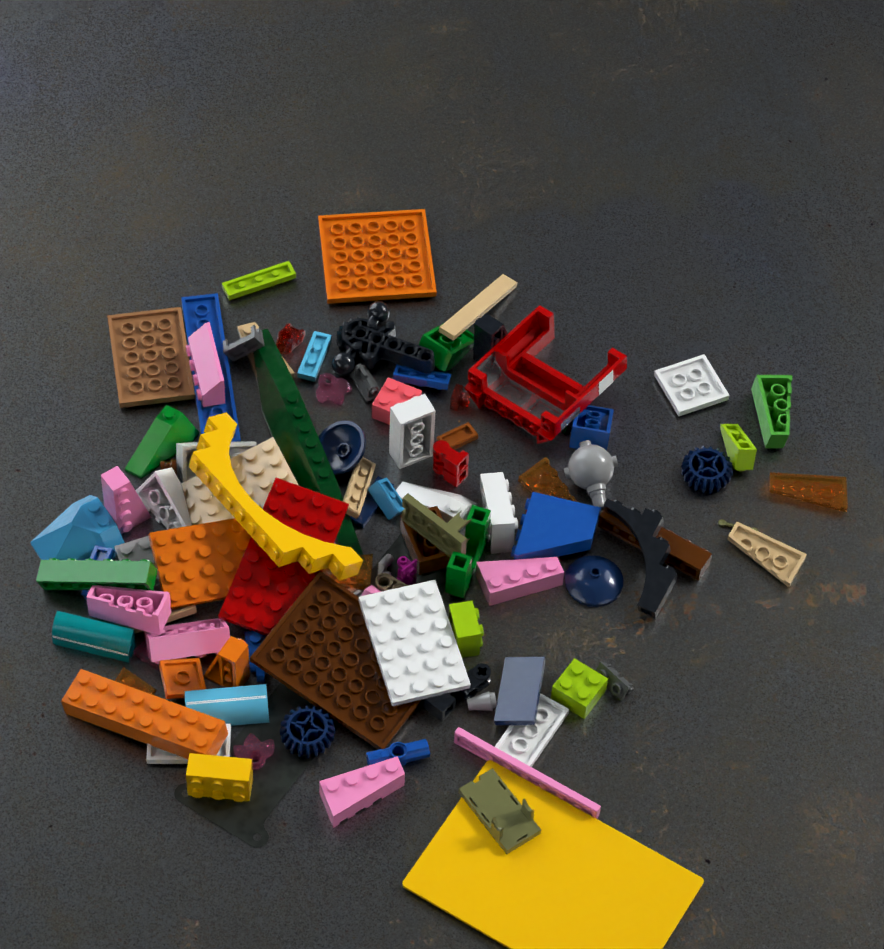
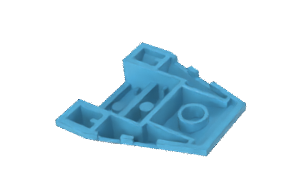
M92 495L71 504L30 542L41 560H49V558L85 560L91 557L95 545L112 548L115 551L114 546L125 543L117 524L98 497Z

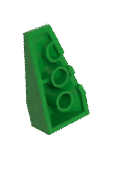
M166 405L150 426L125 467V471L142 479L157 469L160 461L170 460L175 457L176 443L194 442L199 435V431L182 412Z

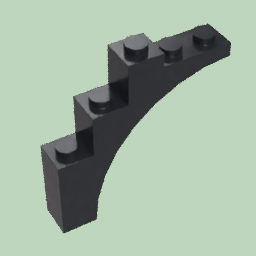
M607 498L604 503L605 512L617 518L631 531L644 554L646 578L643 592L637 604L638 611L656 619L678 579L675 569L668 565L663 566L671 551L669 542L662 537L656 538L664 524L663 516L659 511L647 508L641 514L636 508L631 507L629 509L623 506L622 502L616 499L612 501Z

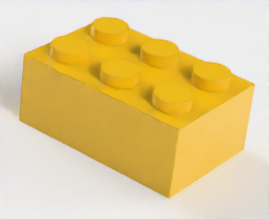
M189 753L186 771L188 795L195 798L211 797L216 800L232 799L236 802L250 801L253 783L252 759Z

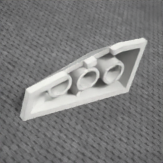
M198 442L176 443V462L182 483L197 476L188 466L192 453L197 451ZM231 442L229 447L230 459L256 446V442Z
M172 467L155 471L135 490L147 511H151L156 516L155 520L158 523H163L167 530L192 525L182 485Z

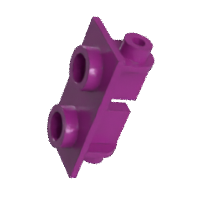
M401 556L397 560V579L408 586L413 585L417 579V559L411 562L407 557Z

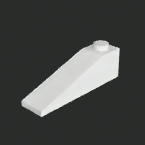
M403 481L396 489L402 500L409 493L427 508L438 506L441 516L446 523L460 511V517L466 520L472 505L477 506V503L462 495Z

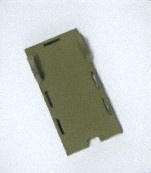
M409 493L403 497L402 507L405 509L402 511V521L450 558L453 551L466 555V544L470 538L467 539L459 532L472 519H462L460 511L446 523Z
M493 768L480 775L478 782L470 781L459 788L458 793L506 854L541 834L540 827L533 820L534 809L532 810L525 799H523L521 805Z

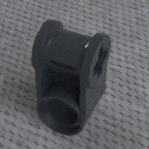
M477 664L467 672L471 686L468 689L458 691L466 701L489 686L491 669L487 664Z

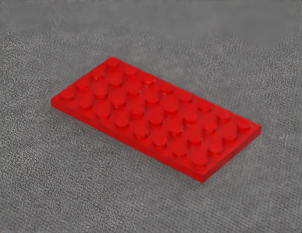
M275 478L263 510L282 524L304 535L334 544L349 504ZM251 537L218 618L268 636L319 571L309 574L298 561L278 567Z

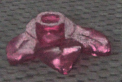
M324 373L318 379L319 387L316 390V398L320 403H324L329 399L341 406L344 401V393L351 392L352 387L347 380L335 378L330 373ZM325 379L331 381V383H326Z
M250 733L245 739L244 745H234V755L236 758L257 759L258 762H252V769H261L265 765L266 759L273 755L274 741L269 739L261 743L255 735Z

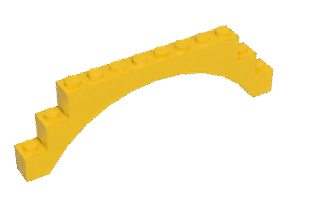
M227 412L208 417L204 434H200L196 448L197 451L192 453L188 467L277 566L281 567L298 561L309 574L328 568L339 581L358 575L363 560L351 547L324 542L304 535L282 524L266 513L249 497L236 478L229 456V447L237 423Z

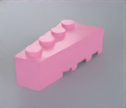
M558 557L476 562V577L489 606L563 585L564 571Z

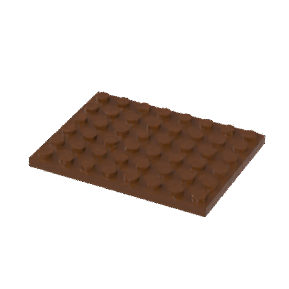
M319 571L252 654L249 661L318 709H323L324 713H329L330 717L378 750L384 749L423 699L392 706L360 608L359 597Z

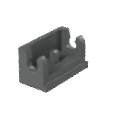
M253 325L251 326V334L240 338V340L234 343H228L227 339L224 340L223 353L234 362L264 347L262 330L260 328L256 329V326Z

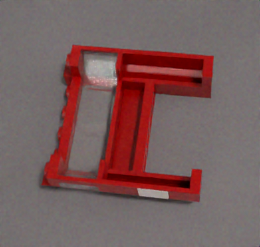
M540 305L468 370L469 383L464 387L478 408L484 404L487 408L498 412L502 417L524 428L531 435L537 436V444L554 439L627 369V356L612 347L608 351V364L591 381L583 386L535 358L540 351L555 339L554 313Z

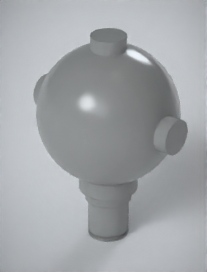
M589 440L579 443L580 447L571 455L568 467L564 468L566 479L571 478L578 487L587 490L588 495L592 499L593 506L601 507V511L604 510V503L606 501L605 492L607 490L605 485L611 480L614 468L619 467L616 455L611 456L603 447L591 444Z

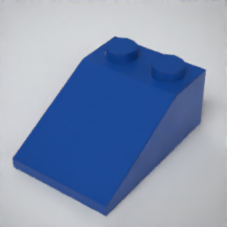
M588 405L581 413L575 414L569 447L577 450L580 447V442L589 440L591 444L601 446L607 450L614 409Z

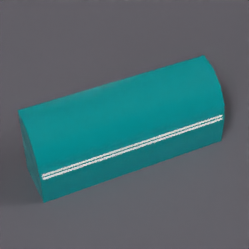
M61 611L56 612L52 627L53 644L130 663L136 647L134 629Z

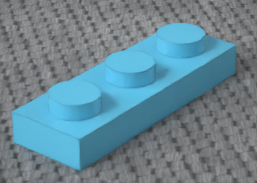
M317 331L313 332L297 372L298 378L316 381L331 343L332 335Z

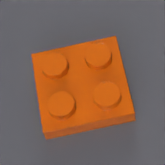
M199 658L160 660L159 669L166 699L185 698V691L206 689Z

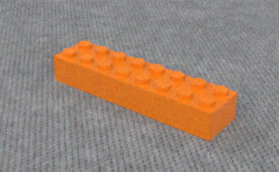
M80 669L61 700L67 715L137 741L148 743L151 746L189 759V753L216 756L228 735L226 723L221 719Z

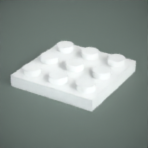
M705 354L654 371L655 378L678 417L729 400L730 395Z

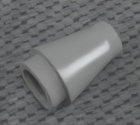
M490 691L467 699L469 711H493L497 706L495 692L490 693Z

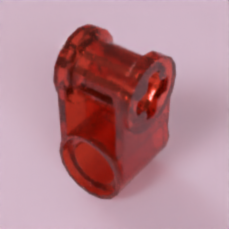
M287 323L278 332L276 346L280 354H290L303 342L306 331L294 328L292 324Z

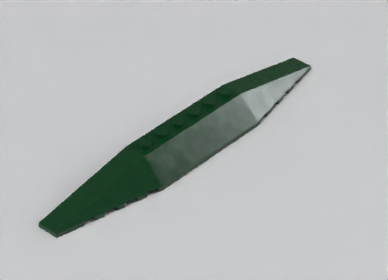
M264 329L262 332L265 346L257 349L253 354L262 413L270 433L274 437L299 486L343 501L337 480L300 392L269 330ZM346 514L335 543L351 547L363 560L359 573L367 571L368 566L350 516Z

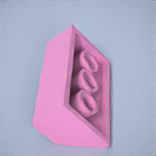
M207 322L188 337L189 345H186L187 357L191 356V360H189L190 370L195 372L193 375L194 386L198 385L199 388L196 389L197 399L202 401L203 407L226 404L224 378L210 322Z
M214 618L168 625L164 627L161 635L144 631V636L151 662L159 664L160 660L187 659L190 656L202 658L210 653L217 655L230 638L229 626L224 620Z

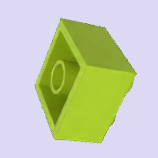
M473 600L449 604L448 619L461 657L479 655L480 647H483L482 636H484L482 624L479 625L478 623L480 619L478 608H474Z
M574 658L552 686L551 699L585 719L606 692L608 678Z

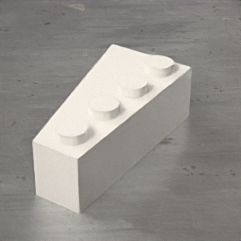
M503 472L480 474L483 508L491 510L488 537L491 540V554L511 552L515 542V529H518V520L514 518L515 507L511 505L512 495L511 492H508V479L505 480Z

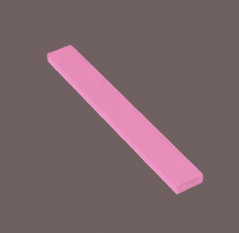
M458 727L454 734L455 744L486 761L492 760L594 818L597 819L599 817L600 805Z

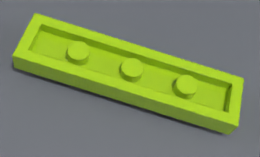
M286 261L223 282L222 289L228 300H232L295 279L296 272L290 261Z

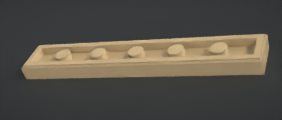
M502 274L439 327V332L454 341L473 325L479 317L481 318L517 287L518 282Z

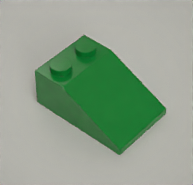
M439 325L422 335L419 346L432 350L434 352L436 368L446 372L453 368L474 347V334L466 330L453 341L439 332V327L441 326Z

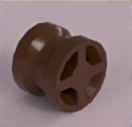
M172 459L170 462L160 461L161 470L172 467L177 475L175 459Z

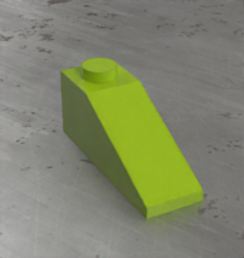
M720 424L727 456L730 457L733 468L741 472L753 470L757 449L739 424Z

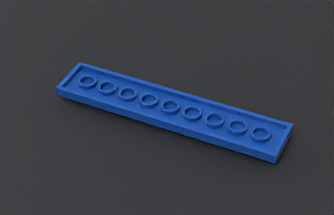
M218 293L181 297L187 343L189 336L205 323L210 322L224 378L226 404L203 407L202 401L197 399L196 389H199L198 385L194 386L201 434H204L208 417L227 412L237 423L231 442H241L228 356L223 353L225 336Z

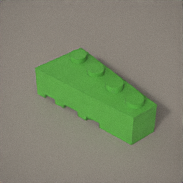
M756 375L751 391L765 448H784L788 439L792 375Z

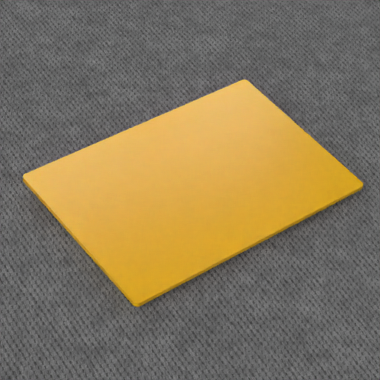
M488 760L473 782H478L480 775L493 768L521 805L523 799H525L532 810L534 809L533 820L540 827L541 834L506 854L461 797L402 882L403 888L508 949H663L701 889L704 879L496 762Z

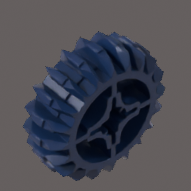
M704 445L701 449L695 447L694 451L690 450L688 455H685L681 465V474L684 476V482H688L689 487L695 486V491L701 489L702 493L708 490L711 494L713 490L718 492L720 488L724 489L726 484H729L733 474V465L730 462V457H725V451L720 453L719 448L714 450L711 446L705 448Z
M308 705L305 706V709H301L298 706L297 711L291 709L290 715L285 714L284 721L280 724L281 742L284 743L286 750L290 749L292 755L298 752L299 758L303 754H306L307 758L310 757V754L317 757L318 752L324 754L325 748L329 749L331 742L334 741L335 728L333 720L330 719L329 713L324 714L323 709L317 711L316 706L312 709H309ZM292 734H295L296 737H299L301 741L296 739Z

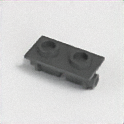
M358 364L355 367V372L350 374L365 401L374 400L380 392V388L365 365Z
M600 661L596 671L608 678L607 689L622 702L626 694L629 695L633 692V685L624 677H618L619 673L610 663L607 664Z

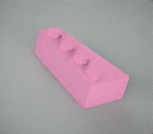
M118 466L101 474L104 507L117 524L121 534L129 532L133 527L151 518L131 482Z
M92 585L86 596L89 616L161 635L172 612L169 592Z
M397 756L319 781V793L333 828L338 826L344 819L353 817L356 812L364 807L368 808L373 805V802L379 798L383 799L403 787L405 772Z

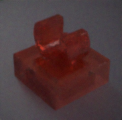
M456 384L450 401V409L457 411L459 405L463 407L469 406L471 394L463 392V385Z

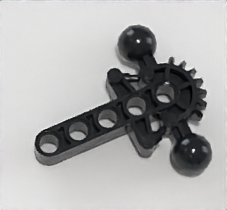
M376 301L368 307V319L357 316L356 319L350 318L349 322L344 321L343 326H339V331L336 334V343L342 353H338L332 360V368L338 375L345 376L354 370V358H362L366 362L368 369H373L381 358L426 374L433 372L436 368L434 352L428 348L396 338V328L393 321H388L386 326L377 327V324L385 323L390 316V309L384 302Z

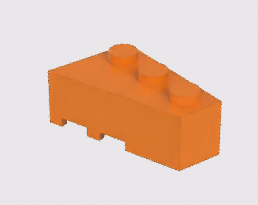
M230 636L203 676L224 688L243 686L250 677L248 644L240 638L236 639Z

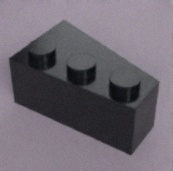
M487 313L481 318L479 317L474 323L473 359L477 362L508 334L504 324ZM492 355L481 363V365L489 370L496 366Z

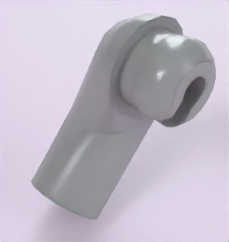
M386 554L378 563L377 575L381 573L391 575V572L387 571L388 566L394 561V557L391 554Z

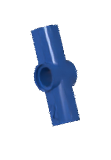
M426 739L405 744L394 742L388 748L367 752L366 759L369 766L397 757L394 754H401L398 758L403 767L407 762L430 757V750Z

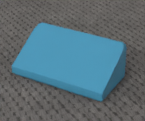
M387 477L376 481L368 488V491L388 520L398 516L405 509L402 507L403 500Z

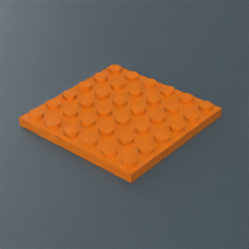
M425 209L318 216L327 304L437 297Z

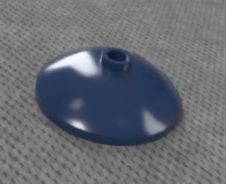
M345 420L338 421L329 425L319 435V440L334 475L350 471L362 459L366 449V436L362 428L356 423Z
M595 555L581 557L568 567L565 574L567 592L575 601L586 606L601 607L608 605L619 597L623 589L624 579L621 570L614 562L605 557Z

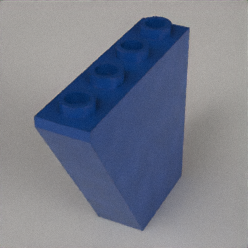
M532 492L531 499L527 498L525 503V510L527 512L522 514L520 521L522 529L517 530L515 541H518L517 546L513 545L511 557H514V560L559 557L590 550L601 507Z

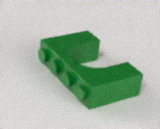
M472 505L466 519H472L465 529V537L467 539L470 538L466 544V555L453 551L447 565L445 593L461 598L465 597L476 570V562H479L489 537L491 510Z

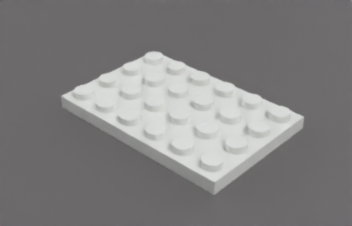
M436 580L359 597L360 608L392 706L470 688L471 684Z

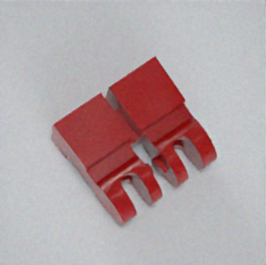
M436 441L433 445V471L439 475H444V480L457 488L468 476L469 453L464 450L460 453L450 447L447 441Z

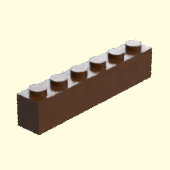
M604 509L599 515L598 527L641 549L631 531L617 518L605 512ZM661 527L656 538L662 537L666 539L671 549L665 563L699 581L710 565L712 553L705 548L693 544L690 540L676 535L673 531Z

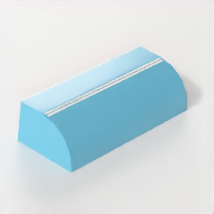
M266 684L185 691L186 707L221 719L226 724H231V726L269 723Z

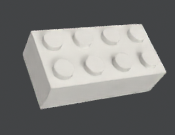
M425 394L415 396L408 401L397 403L390 407L389 454L399 469L433 456L436 410Z

